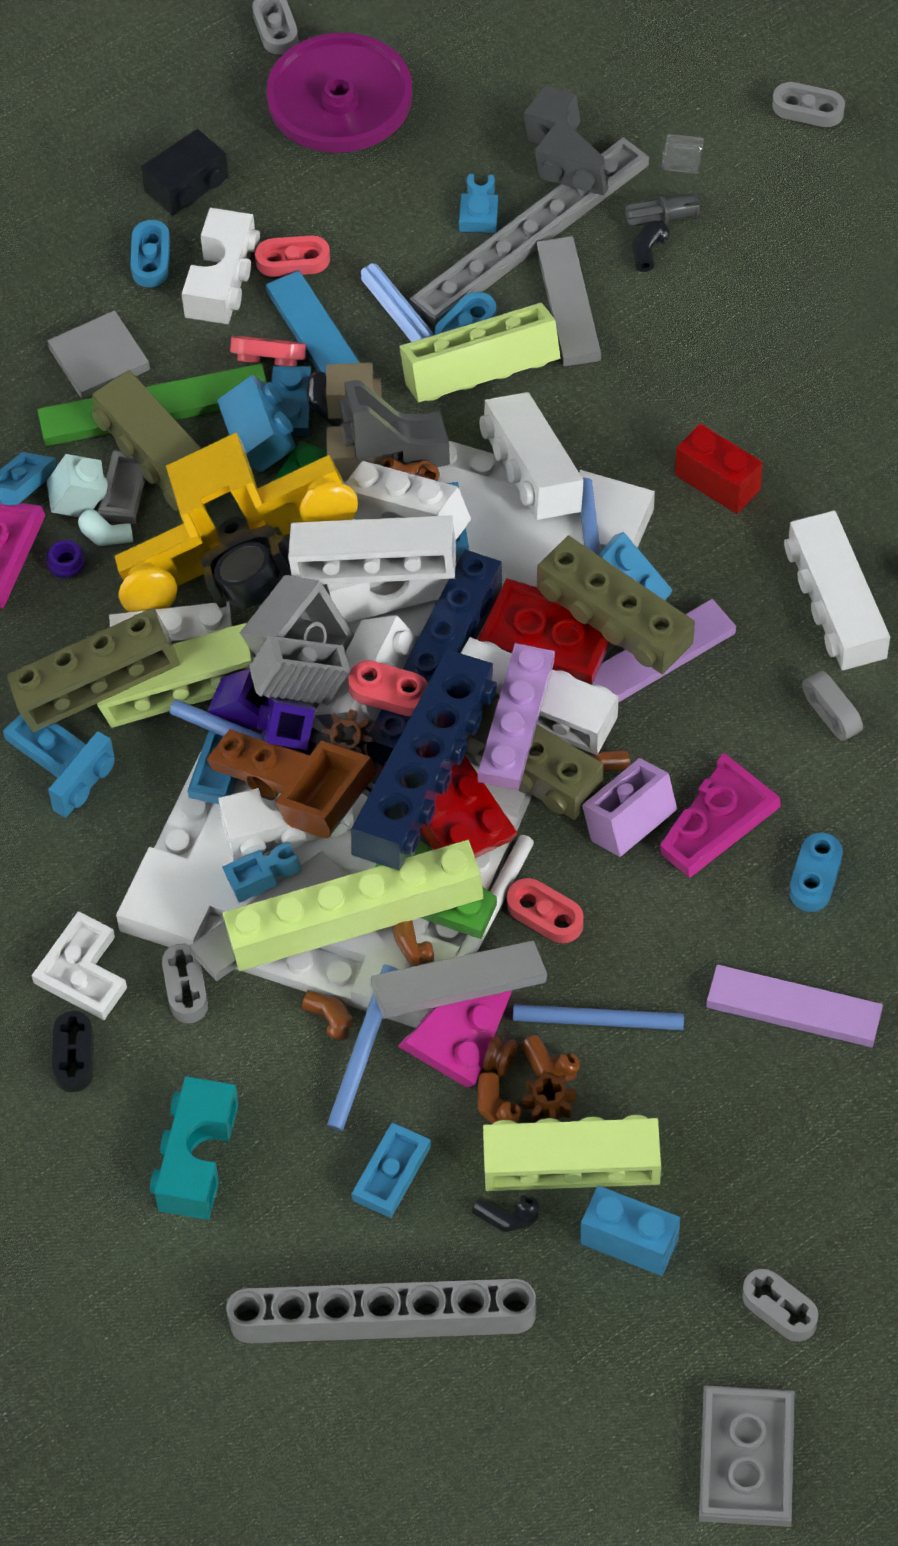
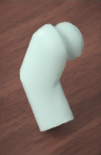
M93 509L85 510L78 519L80 531L97 546L133 542L131 523L110 525Z

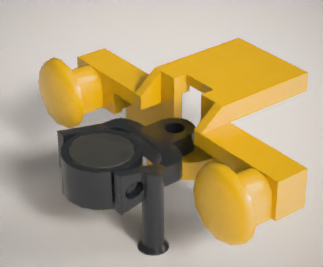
M237 432L166 465L178 509L184 523L115 556L119 574L124 580L120 585L118 594L121 605L128 612L146 611L153 607L155 609L170 608L176 600L177 586L202 574L205 576L209 592L220 609L227 606L222 592H224L231 605L238 608H250L260 605L281 581L282 573L284 576H291L288 558L289 545L284 538L285 535L290 534L291 523L352 520L358 509L357 495L350 486L344 484L330 455L257 488L241 439ZM231 491L247 522L242 517H233L224 521L217 530L204 504ZM278 527L282 535L277 536L274 528Z

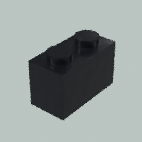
M198 128L141 166L144 191L172 216L183 208L192 205L196 199L212 188L220 186L229 177L226 153Z

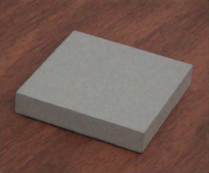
M115 310L48 340L49 350L82 400L92 397L94 392L127 370H130L135 376L150 370L148 359Z

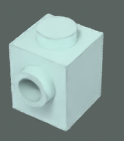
M70 454L64 455L47 480L52 513L80 517L85 510L94 509L97 503L104 499L108 483L103 475L101 460Z

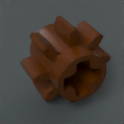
M350 709L347 719H342L341 716L333 713L331 716L335 723L331 729H322V733L330 735L332 742L330 744L366 755L363 749L366 742L372 743L376 741L374 737L368 736L366 730L372 721L365 719L360 723L357 722L356 710ZM344 727L357 730L352 736L355 741L353 745L341 741L345 736Z
M545 1070L542 1076L535 1082L529 1079L526 1081V1091L529 1095L522 1097V1107L526 1110L533 1109L532 1123L546 1118L560 1120L563 1116L565 1118L572 1117V1107L569 1103L576 1101V1090L573 1088L565 1089L566 1075L562 1074L559 1077L548 1075ZM546 1097H551L552 1101H547Z

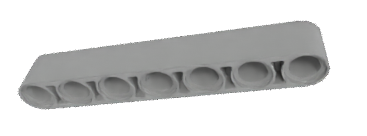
M520 1279L246 1288L238 1290L230 1296L227 1301L226 1311L232 1335L244 1343L518 1334L530 1329L535 1322L536 1295L532 1286ZM520 1301L526 1305V1308L522 1311L514 1312L506 1309L505 1306L510 1302ZM471 1302L477 1303L482 1307L476 1313H466L460 1309L466 1303ZM425 1304H430L437 1308L434 1313L429 1315H422L416 1312L418 1307ZM378 1306H388L392 1309L390 1314L382 1317L371 1313ZM337 1307L348 1311L346 1315L340 1318H331L326 1315L328 1311ZM290 1309H298L303 1312L299 1318L293 1320L282 1317ZM250 1310L258 1313L257 1317L251 1321L246 1322L237 1319L244 1311Z

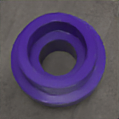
M61 540L50 548L46 557L48 570L53 575L60 578H70L78 575L84 569L86 557L83 549L75 542ZM65 560H71V561L66 562V563H61V562H63V561H65Z

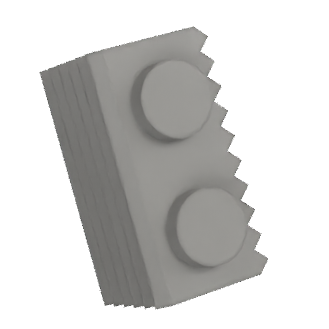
M268 635L266 641H263V646H260V651L257 652L256 657H253V663L250 662L249 667L256 694L260 697L264 695L268 698L274 697L276 699L279 696L281 699L286 697L290 701L294 698L296 701L301 700L307 703L311 702L312 704L315 701L319 704L324 702L326 705L331 702L351 671L344 647L341 645Z

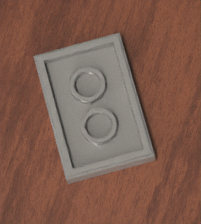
M704 1385L699 1522L791 1527L795 1391Z

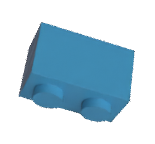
M251 375L217 400L229 435L237 432L243 443L250 467L263 472L297 448L291 434L293 426L288 417L283 413L280 404L282 396L272 383L268 382L266 384L254 375Z
M598 1185L581 1221V1245L663 1276L679 1240L680 1217Z

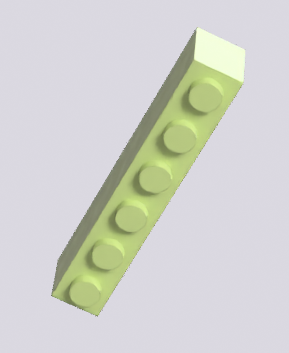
M466 840L405 858L400 870L381 865L225 911L222 914L238 970L242 971L484 898L481 874L470 842Z

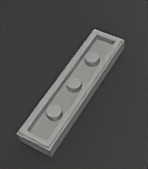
M573 236L536 242V250L551 315L556 320L563 366L601 361L600 346Z
M320 851L301 865L302 870L300 872L284 877L277 882L276 887L265 891L247 905L346 875L323 851ZM224 921L189 946L191 954L216 982L237 967Z
M533 940L371 976V987L382 1017L385 1019L546 983L547 972Z

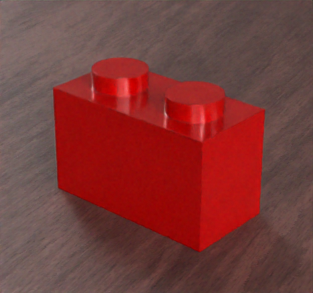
M699 423L677 446L675 476L735 514H738L761 490L763 462L703 424Z

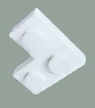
M78 911L32 974L33 983L105 1020L127 989L125 979L96 965L115 938L114 930Z

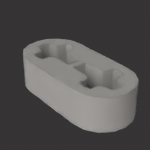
M819 671L803 680L802 688L808 702L838 739L845 741L862 732L863 723L858 711L826 672Z
M176 944L167 949L162 957L169 1006L173 1017L179 1022L195 1023L201 1020L208 1010L201 964L191 954L190 945ZM185 959L188 976L179 977L178 960ZM182 991H191L193 1007L185 1008Z
M769 1269L754 1270L747 1275L743 1284L742 1298L745 1306L751 1312L791 1341L800 1342L813 1336L817 1329L819 1313L816 1305L808 1297ZM765 1285L771 1287V1298L767 1295H762L759 1299L754 1296V1286L761 1289ZM801 1311L806 1313V1325L802 1322L796 1323L795 1326L789 1323V1312L793 1315H798Z

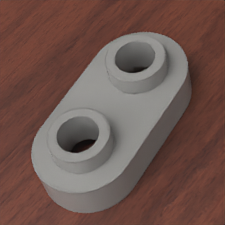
M254 0L252 5L253 18L264 48L273 54H284L298 44L297 26L287 0Z
M786 82L775 88L772 108L778 116L784 119L820 127H832L842 121L845 101L839 93L832 90L796 82Z

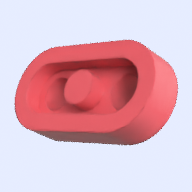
M313 235L267 239L261 242L255 250L256 266L263 275L269 277L286 276L298 270L302 275L320 273L330 263L329 245L323 238Z
M231 336L230 352L237 354L238 361L260 362V356L275 358V365L297 366V360L305 359L306 343L248 336Z
M370 660L354 665L348 676V691L354 700L404 716L412 715L428 685L425 678L417 673ZM372 676L376 679L373 681H366L363 679V677ZM405 687H410L415 689V691L408 693L403 691L402 689Z
M532 878L517 880L509 887L507 891V909L510 915L517 921L556 943L572 942L582 933L584 916L581 907L576 902ZM530 901L533 902L535 905L530 908H525L521 904L523 902ZM558 922H567L569 926L559 928L556 924Z

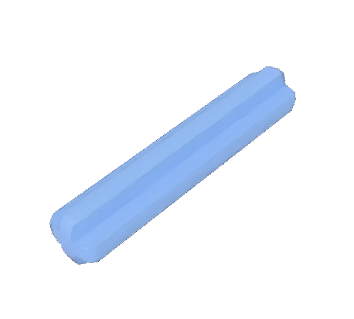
M371 263L368 267H364L361 270V280L411 342L433 336L430 328L377 264Z

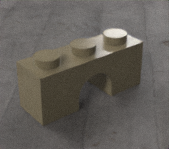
M373 362L326 364L328 419L342 418L339 399L345 398L344 382L359 380L382 399L381 378H374ZM341 426L327 427V455H330L343 481L349 479L362 461L381 464L383 455L357 461L353 446H345Z

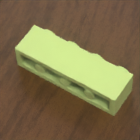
M542 302L399 346L405 384L418 403L433 401L442 395L458 390L472 389L477 384L493 379H504L513 373L529 368L543 367L548 362L560 359L556 320Z
M246 623L230 626L223 630L173 644L180 662L179 666L97 703L111 728L168 712L175 699L190 705L213 699L221 678L249 669L250 662L253 663V657L255 656L240 634Z
M642 1115L627 1116L623 1120H604L600 1117H586L580 1121L560 1122L557 1119L546 1118L536 1123L517 1124L511 1120H500L492 1125H483L486 1191L597 1187L598 1185L601 1187L660 1185L661 1157L658 1118L648 1119Z

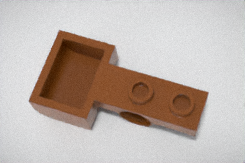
M231 729L227 731L206 759L212 770L245 781L251 790L259 788L261 797L274 800L281 793L275 803L284 821L292 828L321 838H329L377 773L370 756L324 741H320L309 756L279 745L266 743L264 740Z

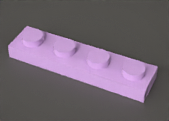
M515 643L479 767L478 782L519 790L553 668L555 651Z

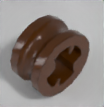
M494 1035L486 1052L483 1070L490 1072L492 1069H496L499 1076L505 1077L513 1063L517 1041L511 1039L509 1042H504L501 1035Z

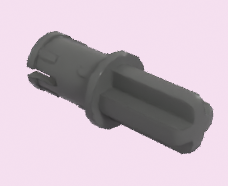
M696 193L670 198L659 195L657 200L625 206V219L628 226H638L654 220H659L661 224L667 225L669 220L693 216L698 217L700 215V205L685 206L692 205L694 202H698L699 199Z

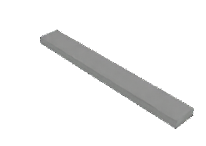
M622 137L601 153L605 160L604 172L609 186L604 196L560 184L410 297V305L419 315L436 328L437 323L464 296L486 290L536 252V242L553 239L649 166V156Z

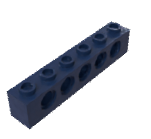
M464 549L455 566V578L449 579L403 667L404 670L421 675L429 683L446 649L461 653L470 637L477 639L502 588V561ZM405 687L402 689L403 691L408 693L415 691V689L410 687ZM381 709L368 736L374 737L376 741L372 743L366 742L367 754L372 760L381 766L387 762L411 716H404Z
M446 649L351 828L352 856L400 870L406 856L412 857L415 854L420 840L419 831L422 825L428 826L431 823L435 813V800L438 794L444 795L451 781V769L454 763L461 764L466 752V740L469 734L475 735L477 733L484 705L490 706L494 700L497 682L492 681L493 663Z

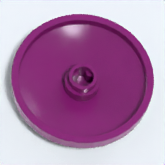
M354 33L324 34L296 44L277 60L269 74L266 88L269 113L275 125L285 136L304 147L332 153L365 149L391 136L407 118L413 96L410 71L402 57L385 43L369 36Z

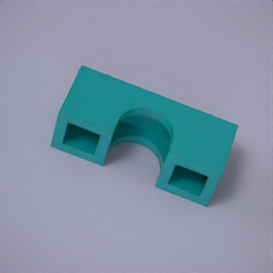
M185 1076L182 1090L174 1092L170 1114L174 1117L171 1130H164L160 1145V1154L164 1155L161 1169H154L150 1182V1194L155 1195L159 1212L210 1220L219 1184L217 1166L215 1162L197 1159L191 1153L198 1144L207 1140L230 1141L239 1106L236 1085Z

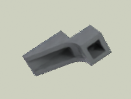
M544 86L524 112L528 141L539 144L534 150L539 178L604 196L609 188L604 172V157L575 130L581 122L577 95Z
M359 380L344 382L345 398L339 399L340 411L344 422L341 423L345 446H353L357 461L392 454V457L396 460L400 459L402 464L425 460L431 462L436 467L450 465L449 440L440 411L426 414L401 413L393 409L363 382Z

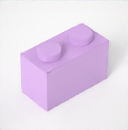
M641 758L637 759L582 804L591 841L619 857L677 810L669 773Z

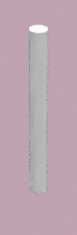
M526 835L518 837L490 890L497 897V906L482 939L467 935L456 957L477 953L507 896L509 887L514 883L534 844L530 837Z

